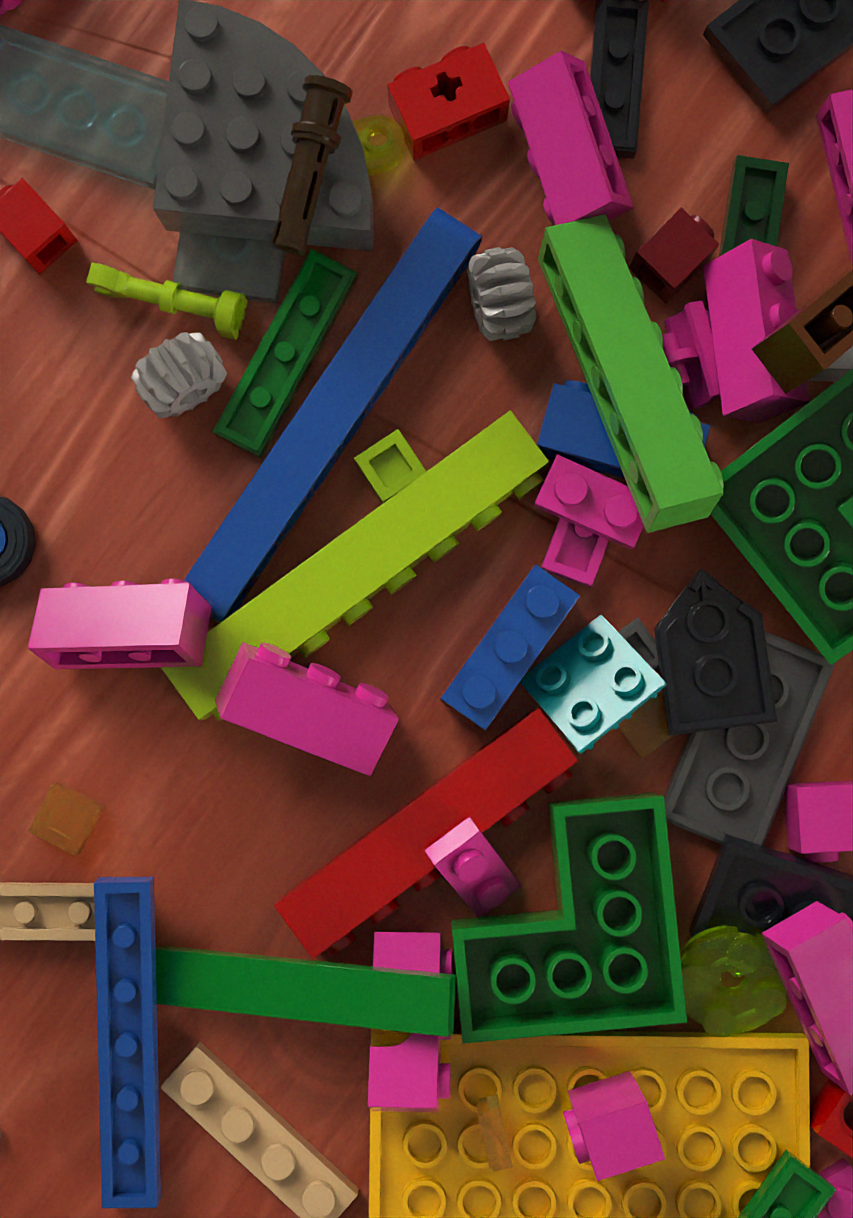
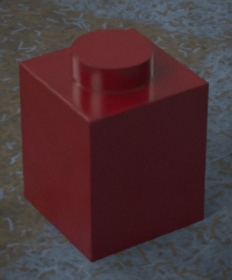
M681 207L636 251L629 269L666 304L710 260L719 243L714 239V232L706 221L697 215L690 216Z

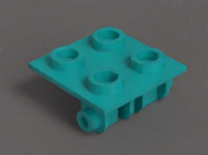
M602 615L598 616L525 674L520 681L522 686L562 731L570 745L580 754L586 749L591 750L594 748L593 744L611 729L616 730L619 728L618 724L624 719L629 720L632 717L631 713L650 698L654 700L657 697L656 693L667 685Z

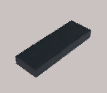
M597 0L595 5L589 76L616 156L619 158L634 159L637 152L649 1Z

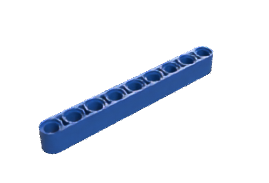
M439 207L425 221L185 577L184 581L190 583L211 605L210 618L220 624L237 611L468 267L471 257L479 249L483 236Z

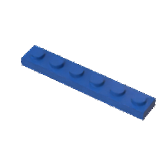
M99 877L94 882L102 1208H157L161 1199L154 877Z

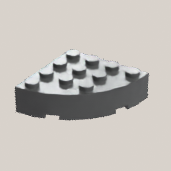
M179 0L153 210L166 231L271 241L296 146L292 141L291 130L293 123L300 121L306 92L302 88L304 78L308 75H325L294 44L259 21L222 6L192 0ZM344 105L337 134L341 137L340 145L334 154H329L306 245L374 252V206L363 146L349 112Z

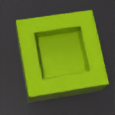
M399 429L354 457L355 463L382 503H385L427 472Z

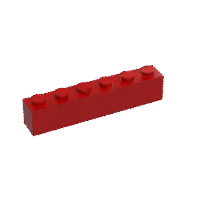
M534 708L281 896L274 904V907L312 960L324 951H326L329 957H333L356 939L352 932L354 928L368 918L374 925L400 906L395 899L398 895L412 885L419 892L442 875L428 857L425 849L469 817L482 833L499 820L504 827L508 826L530 809L525 800L541 788L547 794H550L571 779L573 774L568 768L578 762V760L541 710Z

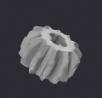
M497 247L484 250V253L472 256L467 270L468 288L479 331L489 341L502 339V341L519 338L520 334L531 332L536 320L534 308L536 301L533 294V284L529 275V267L525 264L524 256L514 247L505 249Z
M184 332L171 340L165 338L161 345L156 348H150L149 354L138 360L131 379L136 386L137 394L148 409H151L158 418H167L169 416L178 417L189 409L193 411L195 406L201 402L208 401V397L212 393L219 391L227 372L218 352L201 332L191 334Z

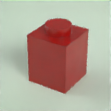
M23 177L14 185H8L0 189V233L40 275L78 240L67 225Z

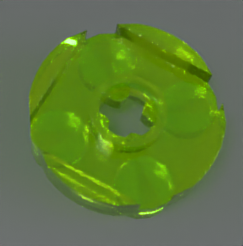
M717 926L698 933L683 948L681 967L686 1013L693 1020L702 1024L708 1034L726 1037L732 1033L750 1031L764 1025L773 1017L781 1014L786 1008V989L762 935L756 933V937L748 933H740L738 927ZM730 971L734 977L742 975L745 977V979L740 981V985L727 988L720 985L722 983L721 974Z

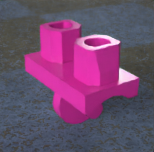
M703 301L690 302L684 306L685 309L667 318L664 321L667 334L662 335L665 356L670 367L676 368L680 374L689 410L703 408L720 398L709 310H705Z

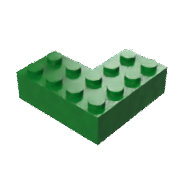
M853 369L721 471L724 493L711 512L716 522L830 665L853 650Z
M651 792L547 802L558 910L451 920L462 1043L687 1023L664 796Z

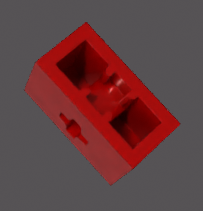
M485 43L472 48L468 46L457 47L445 54L441 61L423 69L418 66L408 68L399 73L393 82L387 84L389 108L413 161L501 124L508 119L510 97Z

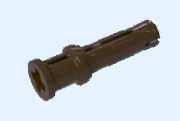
M308 75L304 78L302 88L306 92L300 121L293 123L291 130L292 141L296 146L279 209L277 224L270 242L271 247L293 255H305L308 233L315 213L325 166L329 154H334L335 150L339 148L341 137L337 134L343 106L350 103L353 93L351 88L344 83L320 75Z

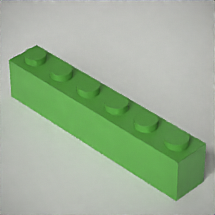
M606 214L546 227L538 255V262L646 532L650 533L709 517L724 493L722 473L715 462H710L704 448L700 421L695 414H690L682 396L683 385L680 374L676 368L670 367L665 356L660 327L656 322H651L646 311L643 288L638 278H632L626 264L625 247L619 234L613 233Z

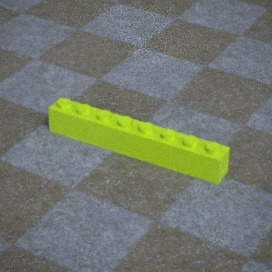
M508 411L207 632L202 666L161 667V669L198 720L208 719L212 715L218 722L223 720L220 718L215 699L242 642L259 648L262 642L268 643L286 651L291 657L299 651L304 658L310 656L330 640L326 633L330 628L341 620H344L347 626L358 621L374 608L369 600L383 589L387 588L390 594L397 592L417 576L412 568L429 556L434 563L439 561L459 545L455 536L470 525L476 531L481 530L502 513L497 506L514 493L521 500L538 488L545 481L540 474L545 471L549 463L548 459L512 411Z

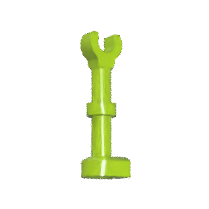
M91 263L86 281L88 285L95 286V293L114 298L129 297L157 304L160 311L175 314L180 310L212 318L220 336L233 340L238 338L239 330H241L243 325L242 321L245 318V308L248 303L243 293L225 290L219 298L183 290L182 285L177 282L166 280L164 284H159L132 277L127 273L99 263Z

